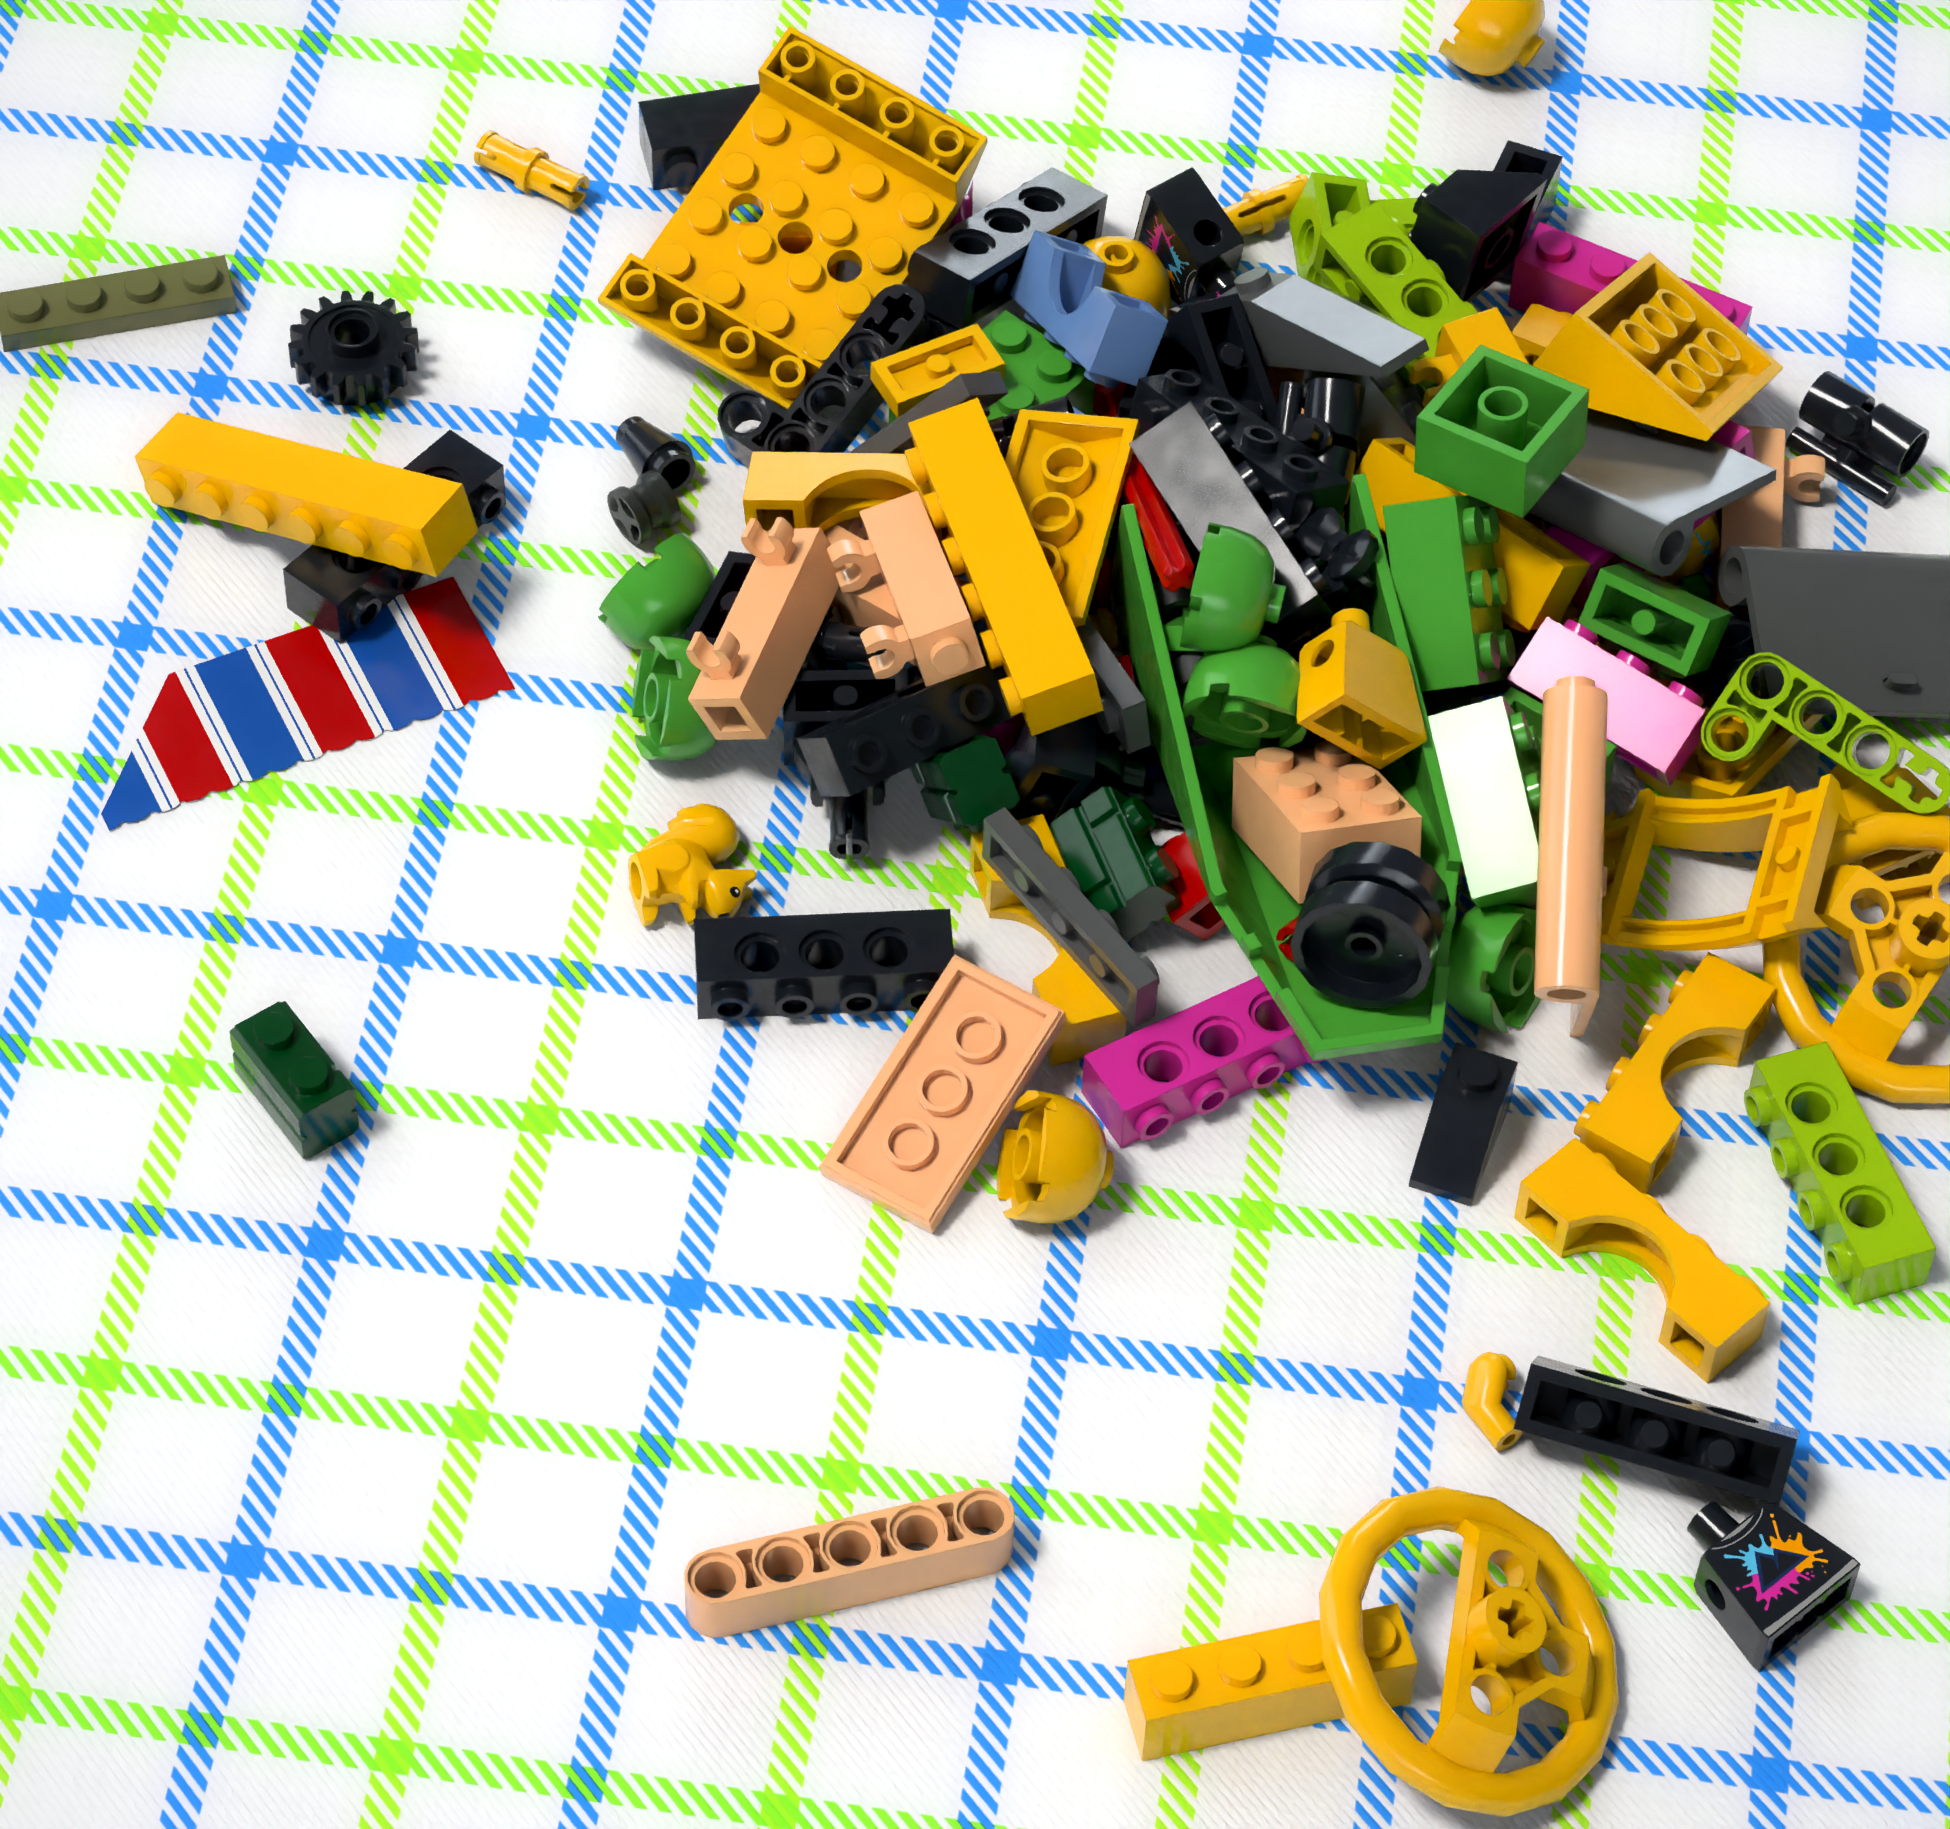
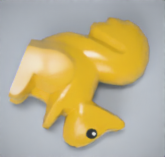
M701 803L683 808L677 812V817L668 822V832L654 837L641 851L635 852L629 858V890L642 926H649L656 920L659 905L676 903L680 908L687 925L694 924L696 909L701 906L713 918H732L739 910L741 903L753 895V890L748 885L757 877V873L754 870L714 869L713 867L714 864L725 861L737 849L740 840L738 828L730 814L724 809L710 804Z

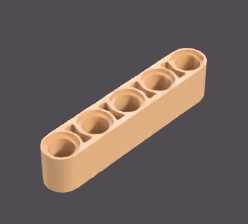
M988 1487L973 1488L706 1550L692 1558L684 1572L686 1619L691 1628L700 1635L710 1638L727 1637L991 1575L1002 1570L1009 1563L1013 1553L1014 1506L1009 1498L999 1490ZM975 1528H988L995 1533L978 1535L971 1530ZM910 1543H921L929 1548L922 1551H913L904 1546ZM853 1558L863 1563L847 1567L839 1564L838 1561ZM777 1574H788L796 1579L789 1582H778L770 1577ZM715 1589L729 1593L720 1598H711L703 1595L704 1592Z

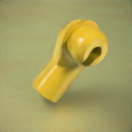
M1486 1352L1478 1356L1469 1365L1462 1397V1406L1496 1451H1503L1516 1443L1523 1431L1513 1429L1515 1420L1501 1404L1504 1392L1510 1385L1507 1380L1516 1379V1368L1513 1361L1506 1355Z

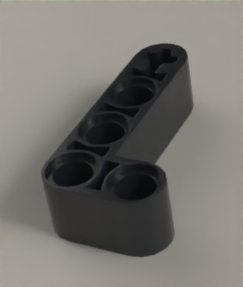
M894 284L878 293L787 410L752 390H739L728 395L722 401L717 417L728 452L747 467L750 466L752 452L804 451L844 453L884 402V398L870 379V371L857 372L853 369L865 360L877 361L930 340L931 328L922 295L915 288L905 284ZM831 405H838L844 408L838 416L832 418L818 416L821 410ZM748 420L761 422L759 427L749 433L735 431L736 427L742 422Z

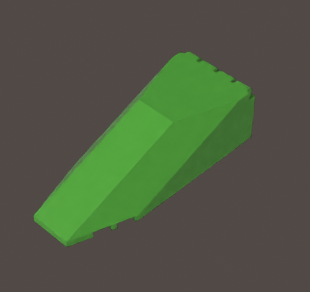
M1366 474L1353 475L1344 515L1345 532L1351 535L1362 529L1370 530L1378 539L1379 550L1368 569L1371 572L1374 584L1371 588L1358 586L1349 596L1354 608L1361 609L1368 614L1370 631L1403 650L1408 657L1427 735L1425 743L1384 768L1376 769L1422 816L1420 858L1429 863L1446 884L1451 905L1427 985L1411 1001L1390 1008H1358L1335 1001L1311 986L1297 969L1295 963L1285 957L1278 946L1291 935L1284 941H1278L1276 939L1277 933L1283 926L1299 915L1303 903H1297L1232 828L1233 758L1253 756L1260 749L1278 747V743L1270 738H1261L1259 749L1242 748L1220 742L1197 747L1190 746L1134 504L1121 506L1110 579L1115 603L1113 617L1119 646L1123 656L1130 655L1136 687L1146 700L1149 731L1208 897L1313 1061L1439 1043L1441 1041L1450 971L1449 958L1452 930L1457 908L1455 903L1458 876L1462 862L1433 736ZM1325 563L1321 565L1323 571L1327 566Z

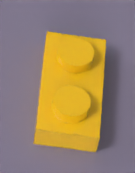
M977 323L871 362L870 379L894 415L899 418L959 374L999 371L1004 380L1005 362Z

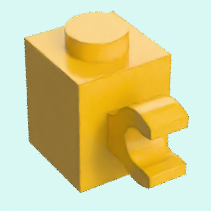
M1498 307L1443 324L1434 358H1423L1412 365L1409 375L1411 384L1430 380L1438 385L1426 390L1422 402L1424 408L1480 344L1529 364Z

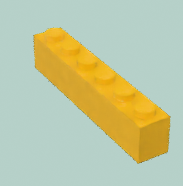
M976 398L909 422L908 425L914 448L904 452L911 474L917 486L924 483L929 485L931 493L923 495V500L934 530L937 531L946 527L950 538L941 541L953 576L962 573L966 575L969 584L961 586L960 590L972 622L981 619L985 621L988 630L979 633L980 640L991 669L1003 665L1007 677L998 680L1010 715L1014 716L1022 713L1031 736L1103 711L1095 673L979 399Z
M179 412L135 455L145 482V490L150 496L152 503L437 577L478 532L462 483Z

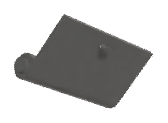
M1588 408L1585 445L1528 513L1643 569L1664 577L1675 572L1686 559L1691 548L1695 520L1775 481L1777 469L1711 439L1703 441Z
M1733 545L1727 548L1719 564L1718 588L1721 598L1726 605L1731 607H1748L1755 654L1771 652L1784 658L1871 716L1950 719V555ZM1764 665L1758 668L1762 698L1770 699L1775 697L1784 685V676L1781 669L1776 665ZM1818 699L1806 707L1804 714L1837 715L1834 704L1829 700Z

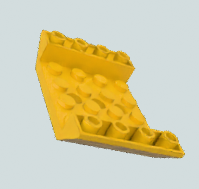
M791 26L788 27L758 70L760 93L643 259L629 253L598 297V304L745 389L763 395L784 410L790 407L876 295L884 288L894 284H909L910 276L907 269L913 251L945 232L960 208L988 143V137ZM742 204L756 205L763 212L759 221L746 226L737 224L730 216L732 211ZM792 231L803 232L812 240L811 246L806 251L798 254L786 252L779 244L782 237ZM851 260L856 262L862 271L856 279L849 282H840L830 276L829 270L838 261Z

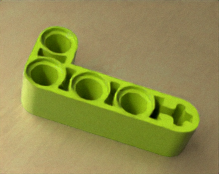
M1771 652L1754 654L1740 665L1705 717L1701 727L1702 742L1705 749L1713 757L1728 763H1742L1751 759L1760 750L1778 723L1908 810L1918 814L1939 813L1950 805V769L1789 661ZM1764 665L1778 666L1784 676L1782 690L1770 699L1758 698L1751 687V679L1754 672ZM1818 699L1829 700L1834 704L1837 711V719L1834 726L1823 734L1811 733L1803 722V714L1806 707ZM1729 717H1740L1748 727V739L1741 749L1734 752H1726L1718 745L1716 740L1717 728L1723 720ZM1869 734L1883 735L1890 746V754L1887 761L1876 769L1863 768L1856 758L1858 742ZM1905 750L1914 755L1905 766L1922 776H1927L1932 769L1939 773L1935 784L1942 789V792L1936 800L1924 797L1918 804L1912 799L1917 789L1899 776L1895 779L1894 787H1890L1885 783V780L1899 768Z

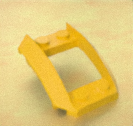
M1832 774L1821 776L1817 788L1796 793L1791 786H1786L1764 793L1722 799L1672 798L1656 796L1650 788L1640 790L1635 807L1622 818L1614 810L1605 817L1603 866H1607L1606 897H1602L1601 942L1617 946L1664 951L1732 949L1766 944L1828 927L1814 912L1833 835L1834 833L1854 829L1839 781ZM1652 845L1704 852L1762 851L1746 911L1691 920H1652L1631 917Z

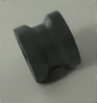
M649 470L640 475L636 485L630 488L619 486L607 495V503L614 523L621 534L634 545H640L649 540L652 531L656 528L669 529L681 520V510L674 491L663 476L655 470Z

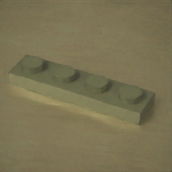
M225 255L1 292L0 336L4 352L237 313L235 294Z

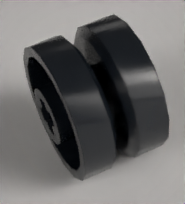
M1351 842L1331 849L1315 864L1305 900L1295 925L1290 943L1295 966L1311 986L1331 999L1358 1008H1390L1411 1001L1427 985L1451 905L1446 884L1429 863L1404 848L1384 842Z

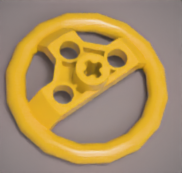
M1878 812L1852 822L1854 829L1834 833L1814 912L1828 926L1827 928L1849 941L1859 982L1849 995L1834 1022L1831 1024L1821 1015L1802 976L1800 935L1762 944L1764 981L1776 986L1772 1003L1789 1038L1799 1048L1827 1041L1851 1087L1891 1103L1950 1104V1064L1901 1065L1888 1060L1902 1035L1950 964V905L1943 902L1938 890L1941 885L1950 883V817L1941 813ZM1885 850L1933 851L1942 855L1930 874L1885 881L1863 866L1848 865ZM1859 898H1868L1875 901L1882 908L1884 919L1874 924L1858 920L1851 910V902ZM1880 982H1892L1898 985L1905 993L1906 1004L1898 1008H1889L1880 1004L1874 996L1873 986Z
M1440 1486L1381 1500L1341 1536L1319 1591L1321 1658L1346 1721L1391 1774L1448 1808L1507 1817L1561 1801L1602 1759L1619 1707L1615 1640L1591 1582L1550 1532L1498 1499ZM1440 1529L1458 1533L1464 1540L1439 1722L1428 1743L1424 1744L1414 1736L1382 1696L1364 1650L1362 1599L1376 1562L1402 1538ZM1488 1561L1501 1568L1506 1576L1507 1586L1500 1587L1494 1582L1488 1570ZM1539 1586L1554 1603L1563 1625H1561ZM1540 1647L1549 1651L1556 1659L1559 1667V1676L1552 1674L1543 1665L1540 1658ZM1471 1686H1475L1485 1693L1491 1705V1715L1482 1712L1475 1705L1471 1695ZM1538 1698L1567 1710L1569 1722L1563 1739L1538 1763L1505 1773L1494 1772L1516 1737L1519 1709Z

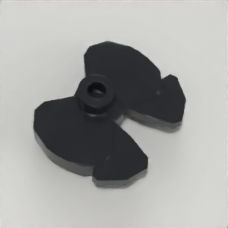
M1333 507L1320 508L1308 517L1296 533L1298 540L1292 543V552L1299 562L1310 556L1318 568L1323 563L1327 565L1322 575L1331 588L1321 594L1325 601H1332L1347 594L1349 591L1347 585L1354 583L1369 569L1379 550L1378 539L1370 530L1362 529L1348 535L1345 532V519Z

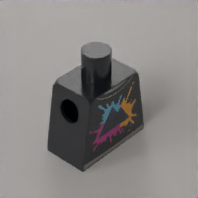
M1191 167L1146 191L1134 240L1145 244L1161 260L1169 274L1171 299L1180 305L1234 284V280L1238 277L1236 273L1244 248L1243 238L1195 169Z
M1713 1501L1704 1506L1693 1517L1687 1527V1531L1707 1549L1700 1558L1695 1577L1694 1588L1696 1593L1749 1663L1758 1672L1773 1662L1851 1597L1861 1564L1854 1557L1776 1504H1764L1739 1524L1717 1502Z

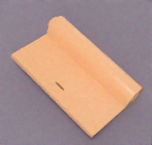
M1566 676L1557 679L1556 686L1550 687L1543 692L1534 994L1540 999L1551 1002L1571 1003L1570 1037H1583L1600 997L1602 897H1606L1607 866H1603L1608 694L1603 689L1595 687V680L1584 676Z

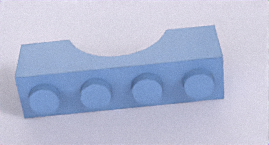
M1035 230L1009 295L1026 310L1024 317L1028 321L1045 329L1044 337L1066 349L1064 357L1086 369L1084 373L1086 378L1099 385L1114 389L1118 388L1120 381L1137 386L1138 379L1147 376L1168 320L1147 301L1102 288L1106 263L1086 245Z

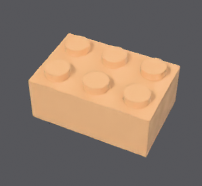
M1320 741L1315 745V748L1293 751L1279 747H1268L1258 750L1253 756L1233 758L1232 828L1298 904L1304 903L1315 864L1331 849L1351 842H1384L1407 849L1418 857L1421 856L1422 816L1373 765L1330 741Z

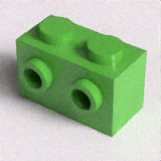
M1622 562L1600 568L1578 623L1596 633L1599 638L1598 641L1603 645L1617 651L1623 650L1628 653L1634 651L1650 659V665L1656 670L1672 677L1685 678V676L1687 677L1709 669L1732 613Z

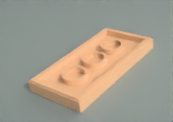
M954 954L819 1166L821 1174L933 1234L1067 1021L1065 1011Z

